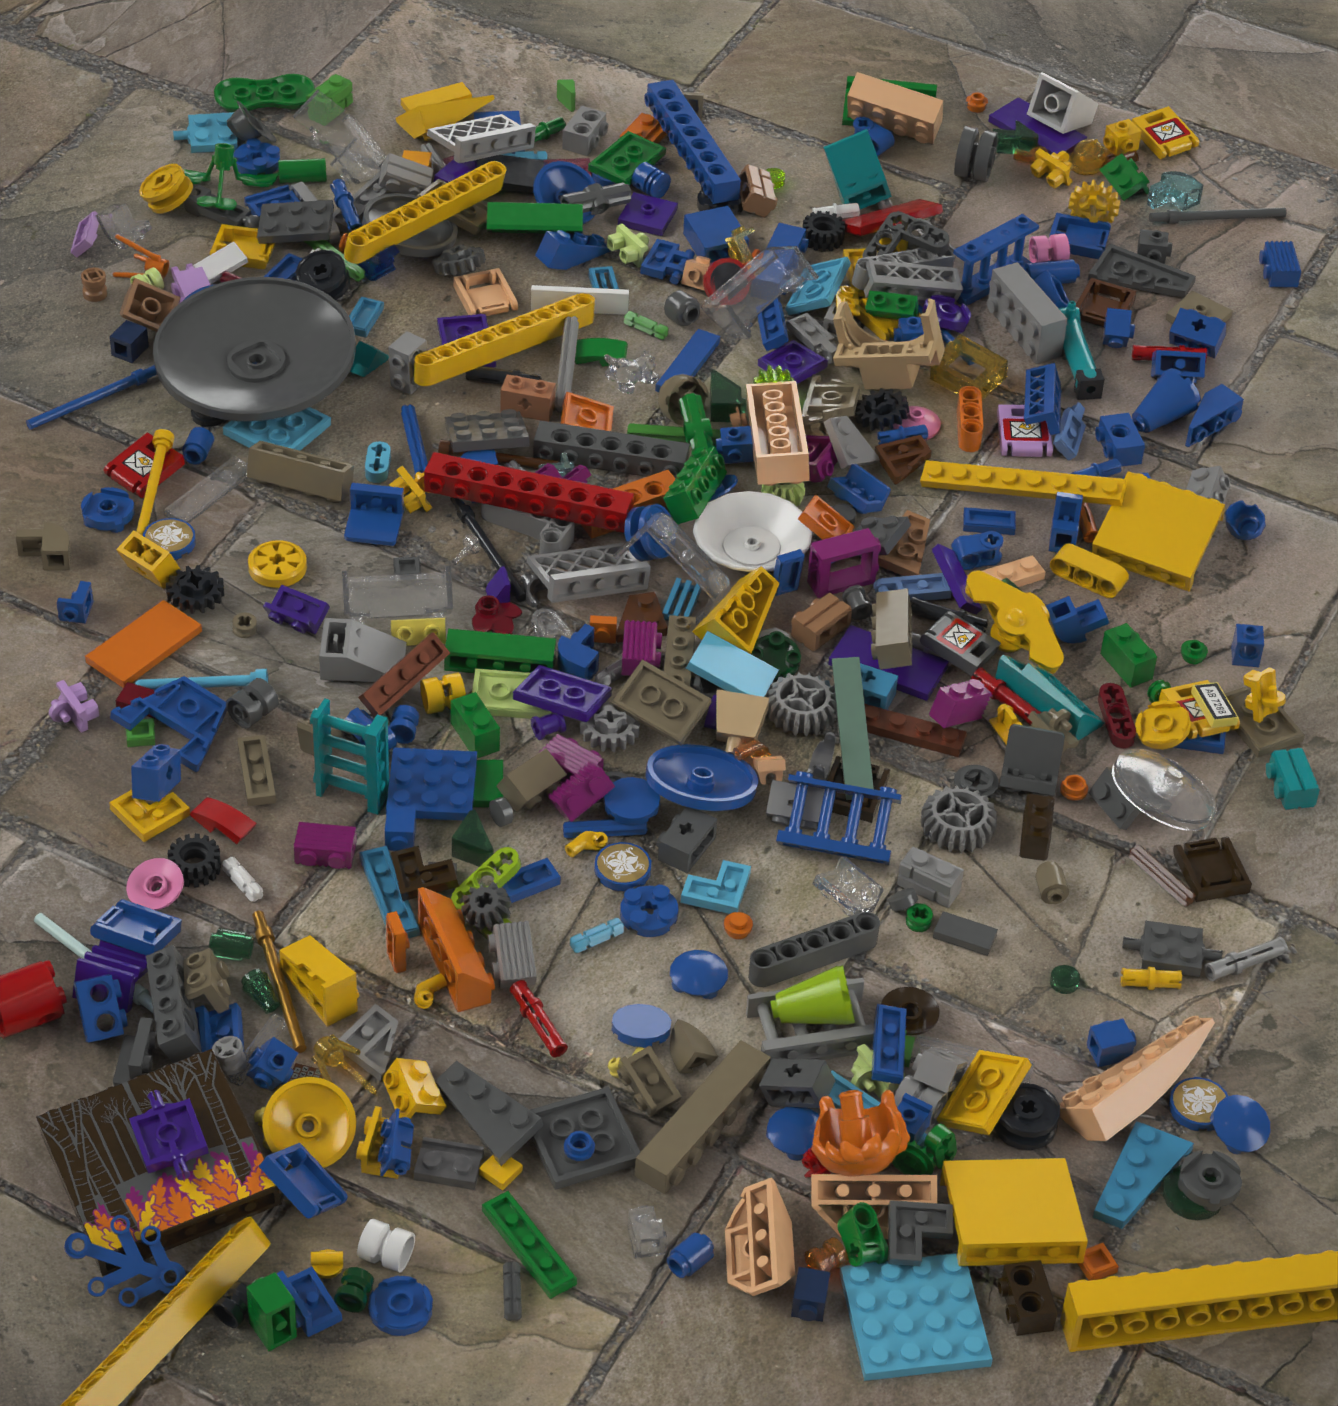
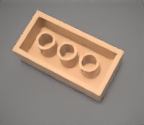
M859 72L856 73L847 95L848 116L853 120L858 117H867L899 136L906 135L915 138L920 143H934L942 123L943 100Z

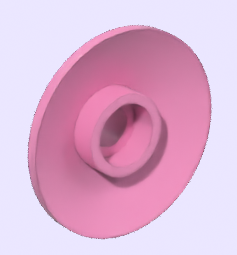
M909 406L910 413H907L908 418L902 419L901 425L893 424V430L899 429V426L907 428L926 425L928 438L925 440L935 437L941 427L940 419L933 411L919 406Z
M165 858L147 860L138 865L130 874L126 886L128 898L133 903L156 911L166 908L180 895L184 884L183 874L178 865L171 860Z

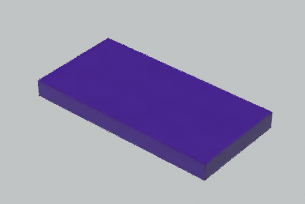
M1019 97L989 115L988 122L1034 149L1038 150L1040 148L1050 155L1053 152L1058 154L1060 151H1066L1070 154L1087 143V136L1076 130L1062 134L1027 115L1030 103Z
M850 625L830 655L828 665L832 666L833 658L859 657L861 664L880 670L878 659L873 660L871 644L873 642L871 632ZM912 647V665L881 670L898 675L896 690L928 701L947 670L949 661Z

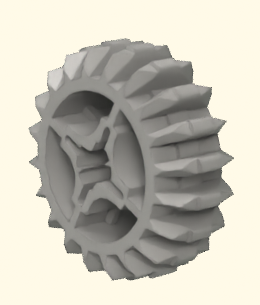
M799 671L796 676L788 673L785 678L778 677V680L771 684L770 690L766 694V697L769 698L767 712L769 721L774 722L776 728L783 727L784 733L792 731L795 736L798 733H803L807 737L808 733L812 732L817 735L820 730L826 731L829 726H832L835 718H837L834 687L830 686L829 680L822 681L820 675L812 677L810 672L807 675H801Z
M957 785L954 789L945 786L943 791L935 790L933 795H928V799L921 811V827H923L924 835L929 836L930 843L938 842L939 849L946 846L949 852L953 849H958L961 854L964 849L973 852L976 847L982 849L985 843L990 842L992 835L996 831L997 811H995L994 803L989 802L988 796H980L979 790L972 792L968 786L965 789H959Z

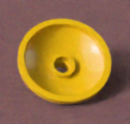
M302 1077L282 1085L271 1096L263 1114V1135L272 1153L301 1143L323 1168H326L340 1160L351 1146L356 1132V1115L350 1099L337 1085L322 1078ZM304 1122H311L314 1129L311 1132L304 1131L302 1128Z

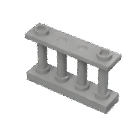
M846 979L854 1014V1027L837 1029L834 1024H823L824 1032L808 1034L805 1024L792 1023L796 1036L784 1038L778 1037L772 1018L773 1012L771 1007V1001L776 1000L775 994L782 990L749 994L747 996L746 1016L747 1018L760 1017L767 1039L762 1041L761 1052L770 1056L771 1059L825 1060L858 1055L857 1047L863 1044L872 1050L874 1024H865L858 1001H862L864 979Z

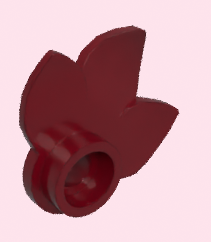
M483 596L475 605L476 614L472 618L473 629L481 632L492 631V633L512 634L514 631L512 619L521 616L522 610L510 602L500 603L494 596Z

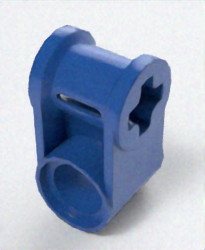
M855 118L853 122L854 134L867 129L877 156L894 146L895 139L889 130L876 124L870 118Z
M995 531L963 535L954 539L951 549L955 551L963 570H971L973 568L999 564L1002 559L1000 548L1004 540L1002 535Z

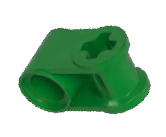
M860 1202L855 1204L837 1223L838 1231L846 1249L847 1259L854 1267L862 1266L866 1262L883 1264L888 1258V1245L883 1237L877 1220V1214L867 1203Z

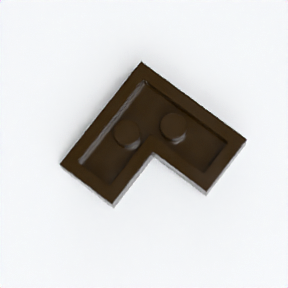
M419 845L391 852L402 901L418 898V888L422 887L436 893L459 887L452 859L424 866Z

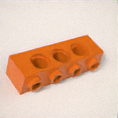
M665 470L613 489L634 493V508L659 504L670 512L663 497L676 478L669 470ZM581 524L591 539L612 532V530Z

